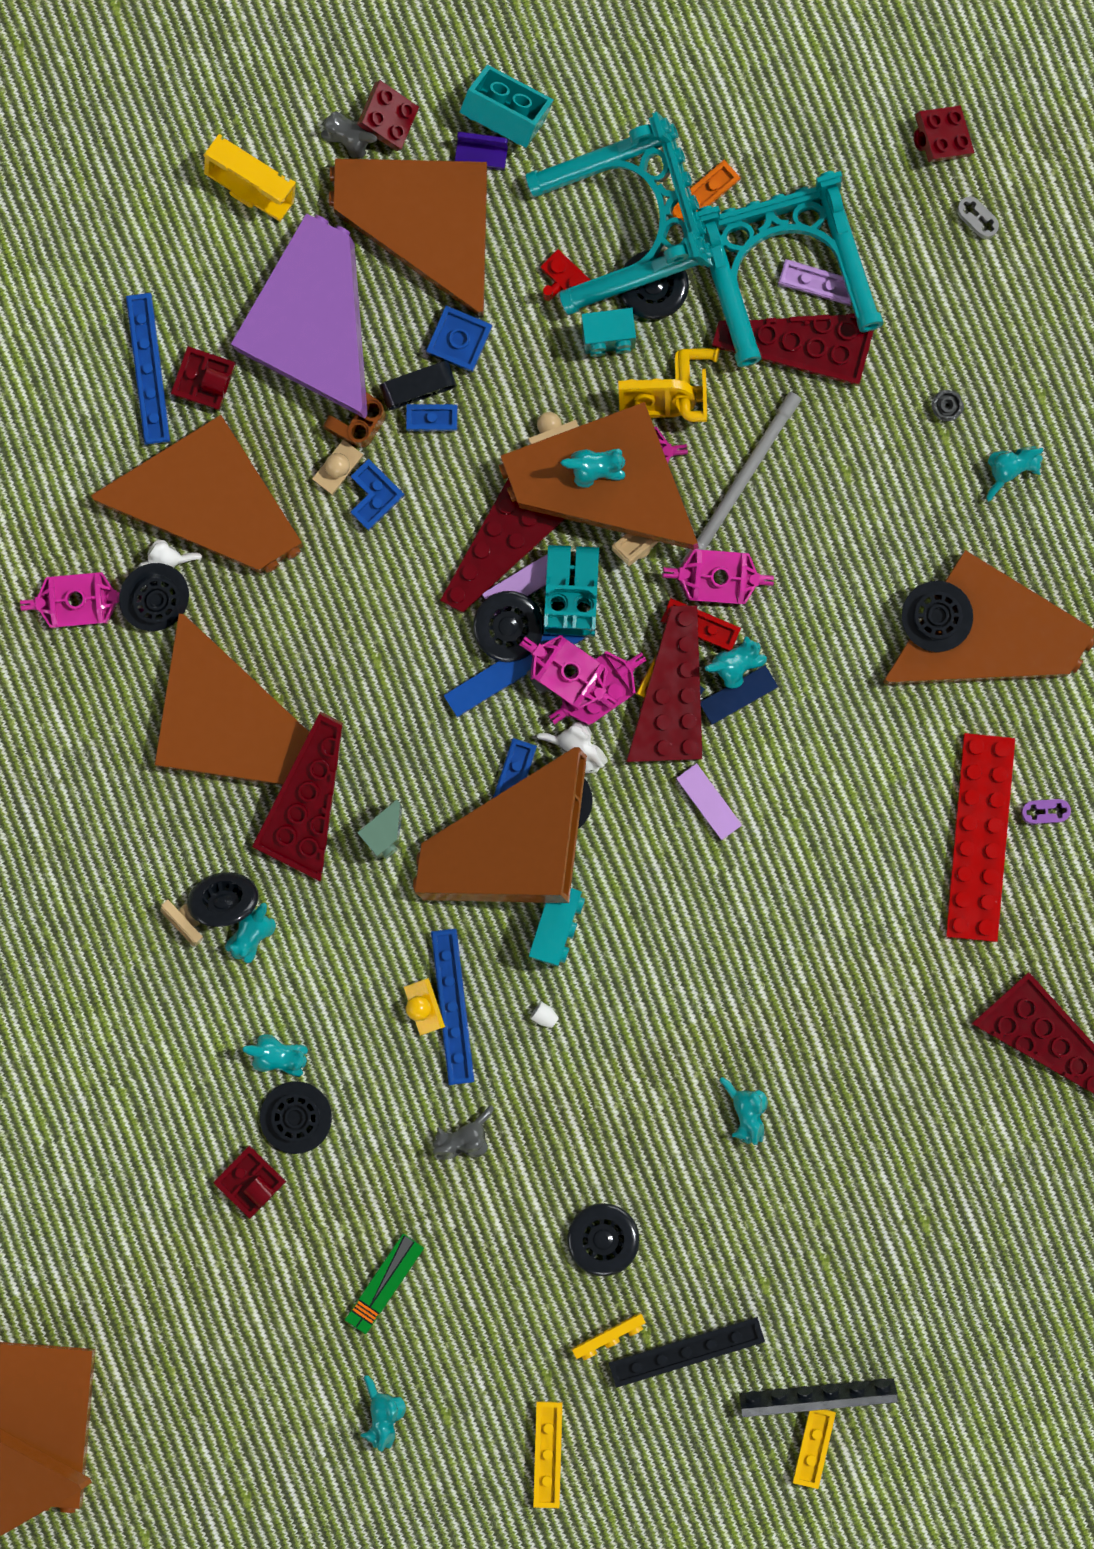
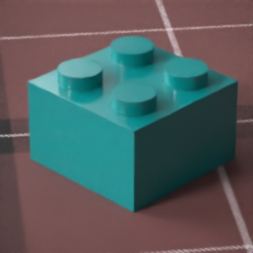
M633 308L584 313L581 315L585 354H590L591 357H600L606 355L608 351H616V354H625L635 348L636 332Z

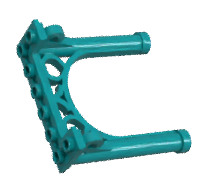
M658 112L652 113L653 117L649 118L650 124L638 126L629 131L630 137L539 172L534 170L526 173V181L530 192L534 197L610 169H626L644 178L657 199L660 214L659 230L650 251L633 265L560 291V300L567 315L579 312V309L689 268L698 265L713 266L710 259L713 257V251L710 244L705 242L703 235L706 233V227L703 220L698 218L696 211L699 210V203L696 196L691 194L689 186H692V180L689 172L685 171L683 167L685 156L681 147L678 148L676 143L678 138L677 129L674 124H671L666 117L664 118ZM643 154L639 166L626 161ZM654 156H660L664 167L663 171L656 176L647 173L649 160ZM671 174L675 190H666L663 184L658 185L657 182L665 181ZM678 202L684 221L676 217L669 219V216H673L674 206ZM678 224L682 227L684 237L681 243L673 245L666 237L669 229L673 225ZM663 245H665L668 249L664 251V256L655 259Z
M841 171L822 173L816 178V186L814 188L802 187L793 194L786 196L778 194L771 197L770 200L761 203L760 201H753L740 209L729 208L722 211L721 214L719 206H704L697 210L698 218L703 220L706 227V233L703 234L705 242L710 244L713 251V257L710 258L713 266L709 267L735 348L736 354L734 357L738 367L750 366L762 359L738 286V270L742 260L753 247L777 235L803 234L814 237L826 244L838 261L859 331H872L884 324L881 313L877 311L840 194ZM808 210H814L819 214V219L812 226H808L798 220V215ZM793 211V224H789V220H782L777 216ZM765 219L762 227L757 229L758 234L754 236V230L749 224ZM825 219L827 220L832 238L819 230ZM743 230L748 233L749 239L743 246L735 245L728 241V235L731 232ZM725 249H727L730 252L737 253L732 265V269L730 267Z

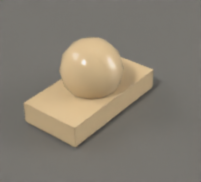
M545 412L537 420V429L541 434L528 438L529 445L579 427L577 421L573 420L562 425L561 419L557 414Z
M343 439L334 452L327 457L325 463L312 480L333 496L364 455Z
M625 534L612 545V551L630 566L638 559L647 557L651 548L659 541Z
M166 900L161 905L160 912L193 947H196L203 938L194 928L200 923L190 915L187 903L182 905L178 911L169 900Z

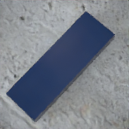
M766 665L743 677L744 682L740 687L732 689L726 687L701 701V708L711 725L778 688Z

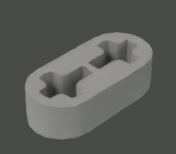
M965 197L960 201L957 208L958 216L980 238L991 239L994 237L999 229L997 218L975 197ZM964 204H966L967 206L973 204L975 206L973 212L977 215V217H975L971 212L967 214L964 213ZM979 219L985 224L991 222L993 224L991 227L992 232L989 230L982 231L983 224Z

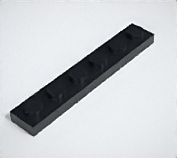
M753 1317L608 1363L615 1386L618 1388L764 1343L765 1340L758 1317Z
M881 1378L872 1381H853L841 1384L830 1383L820 1386H801L789 1389L778 1388L758 1392L750 1391L739 1393L742 1417L897 1403L898 1394L894 1378Z

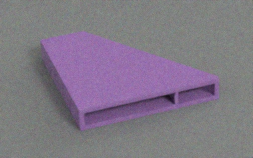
M306 213L231 345L237 352L366 418L368 413L355 243L349 236L350 232L338 225L334 228L328 225L329 222L325 218L317 214L313 217Z

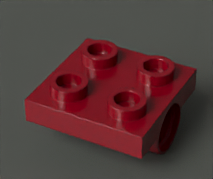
M379 80L373 85L357 125L377 136V139L393 150L399 151L402 150L419 106Z
M961 105L924 110L915 114L918 128L914 132V144L919 151L925 150L928 162L969 157L975 153Z
M187 346L171 395L220 411L236 367V362Z
M249 1145L213 1183L251 1219L287 1181Z

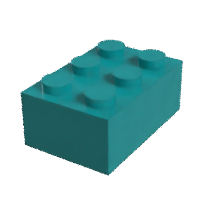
M486 65L468 89L459 113L465 115L470 120L482 124L491 131L512 140L514 143L527 148L545 123L554 99Z
M571 888L569 903H545L529 958L559 967L560 962L565 964L569 948L565 947L567 938L573 939L577 923L573 922L575 913L581 914L585 898L581 897L582 891Z

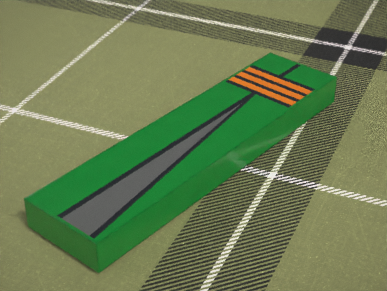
M403 1233L345 1321L364 1334H367L425 1247Z

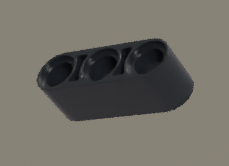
M448 361L422 368L379 385L387 410H394L406 406V404L415 403L449 391L457 386Z

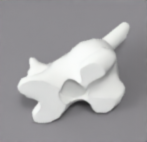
M157 540L148 550V560L141 562L138 567L150 563H162L174 568L178 564L201 559L202 555L194 552L181 555L176 549L170 547L165 540Z
M575 722L558 736L548 733L537 734L538 739L560 745L567 752L574 747H579L587 755L585 773L598 772L608 762L603 751L591 743L592 732L585 723Z

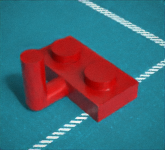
M559 249L540 267L554 281L551 286L547 285L543 288V298L546 301L552 300L561 289L565 290L590 281Z

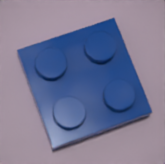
M445 306L426 354L443 361H448L450 364L473 373L493 325Z

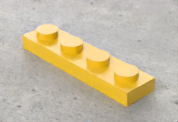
M536 1402L533 1508H559L563 1402Z

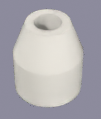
M542 1001L536 1006L530 1016V1019L539 1025L550 1028L555 1025L559 1018L554 1010Z

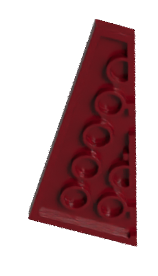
M854 313L833 316L814 315L749 320L762 361L859 386L874 330L860 332ZM726 320L719 321L712 347L736 353Z
M509 478L440 599V602L462 614L565 520L522 509L517 501L512 503L507 488L512 487Z
M671 606L625 762L702 759L697 606Z
M321 711L252 845L253 848L320 882L323 875L343 730L342 722Z
M1027 972L971 1023L1094 1094V1043L1030 972Z

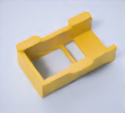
M218 134L203 154L205 157L204 174L229 189V194L250 208L255 206L281 222L294 204L295 181L290 179L288 182L285 180V176H278L279 172L225 138L222 140V135Z

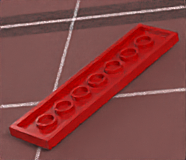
M963 734L945 937L998 942L1016 738Z

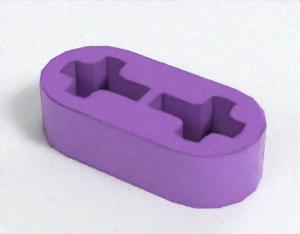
M1062 799L1030 801L1021 809L1022 819L1026 823L1033 825L1064 822L1071 814L1070 805ZM1057 804H1060V808L1065 809V813L1061 814V818H1058L1055 813L1048 814V810L1054 809ZM1032 805L1035 810H1044V814H1039L1035 817V820H1032L1031 815H1027L1026 811L1030 810Z

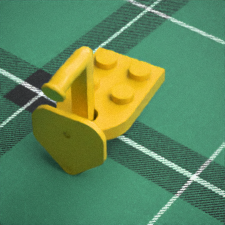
M695 348L678 350L675 353V379L656 378L652 380L629 379L618 381L619 411L645 402L650 418L682 416L689 422H707L706 369H702V386H691L690 360H713L716 363L719 358L720 349ZM696 402H703V411L691 410L695 407Z

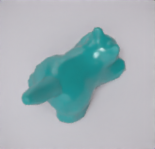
M1029 446L1018 449L1016 453L1005 450L993 452L988 459V463L991 466L992 475L996 482L988 491L986 500L988 502L991 501L1005 483L1011 481L1025 470L1040 475L1041 462L1043 461V456L1040 454L1043 452V448Z
M588 449L574 452L571 458L561 461L562 466L573 469L575 475L574 482L582 488L592 486L598 478L619 481L626 476L625 472L621 470L625 466L626 460L622 456L620 449H612L606 452H594Z
M746 636L740 646L731 651L717 654L713 658L712 663L705 666V671L717 672L723 678L727 688H738L744 682V672L763 666L767 662V657L764 654H759L760 644Z
M266 903L260 904L249 916L241 920L238 930L226 942L224 947L226 951H231L234 959L244 958L245 963H251L255 958L260 941L274 933L276 923L274 919L265 916L267 912Z
M268 1034L259 1036L256 1046L248 1045L242 1048L243 1052L254 1056L252 1066L260 1072L278 1069L292 1076L300 1077L303 1075L301 1068L307 1064V1058L304 1056L308 1052L307 1046L282 1044L274 1036Z
M721 1077L720 1082L733 1099V1104L740 1121L739 1128L732 1134V1137H736L746 1144L753 1143V1145H757L758 1142H763L764 1124L760 1116L767 1109L768 1099L765 1093L760 1090L736 1091L729 1080Z
M366 1375L364 1376V1381L371 1398L372 1426L360 1436L365 1438L374 1448H378V1451L382 1452L385 1447L388 1449L392 1447L395 1439L394 1423L403 1418L406 1412V1405L401 1397H392L388 1394L378 1393L374 1381Z

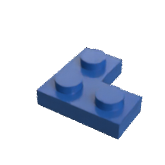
M370 459L351 475V478L368 495L350 513L370 531L405 494Z

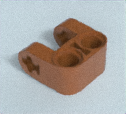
M366 392L367 412L375 407L380 409L376 417L370 418L366 416V418H363L356 414L348 426L329 415L322 427L341 440L344 439L358 448H365L372 442L385 421L386 412L381 402ZM357 430H366L364 438H354V433Z

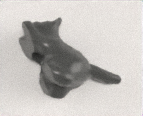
M337 111L332 112L330 116L324 119L326 130L321 132V138L328 142L343 144L352 158L364 157L367 144L377 141V136L357 125L358 121H352Z
M492 1105L488 1106L474 1122L463 1126L454 1133H446L440 1127H437V1135L433 1142V1147L435 1148L433 1154L437 1155L438 1160L452 1159L461 1152L470 1157H481L485 1154L488 1145L485 1141L483 1123L491 1116L494 1107Z

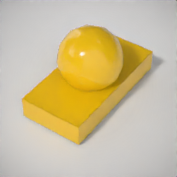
M429 978L405 986L404 990L408 999L406 1013L410 1019L416 1022L420 1036L444 1028L445 1024Z

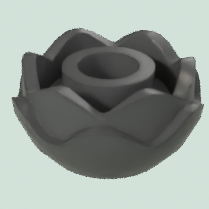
M942 390L932 400V410L935 416L942 421H953L963 412L964 403L960 394L956 391ZM945 404H949L950 407L946 408Z

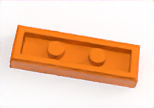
M723 160L690 188L691 194L696 196L699 209L704 206H711L737 184L741 178ZM678 202L674 206L672 217L680 218L684 221Z

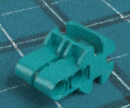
M548 545L544 634L595 637L599 547L576 546L575 565H570L571 546ZM570 574H575L574 586L569 585ZM554 602H562L565 607L561 611H555L551 605ZM580 603H586L590 606V610L580 612L576 607Z

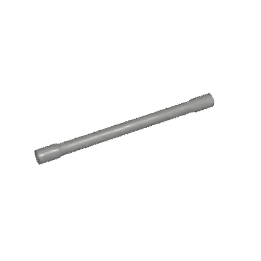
M789 391L778 408L776 416L697 538L699 550H706L785 423L791 418L802 401L801 397ZM689 549L688 552L686 553L685 557H684L683 560L681 561L682 563H683V561L685 560V558L687 557V555L689 554V552H690L691 549Z

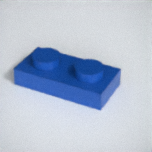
M406 404L407 431H457V404Z

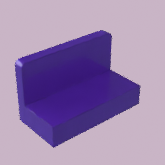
M458 132L455 161L487 162V168L505 171L508 138Z

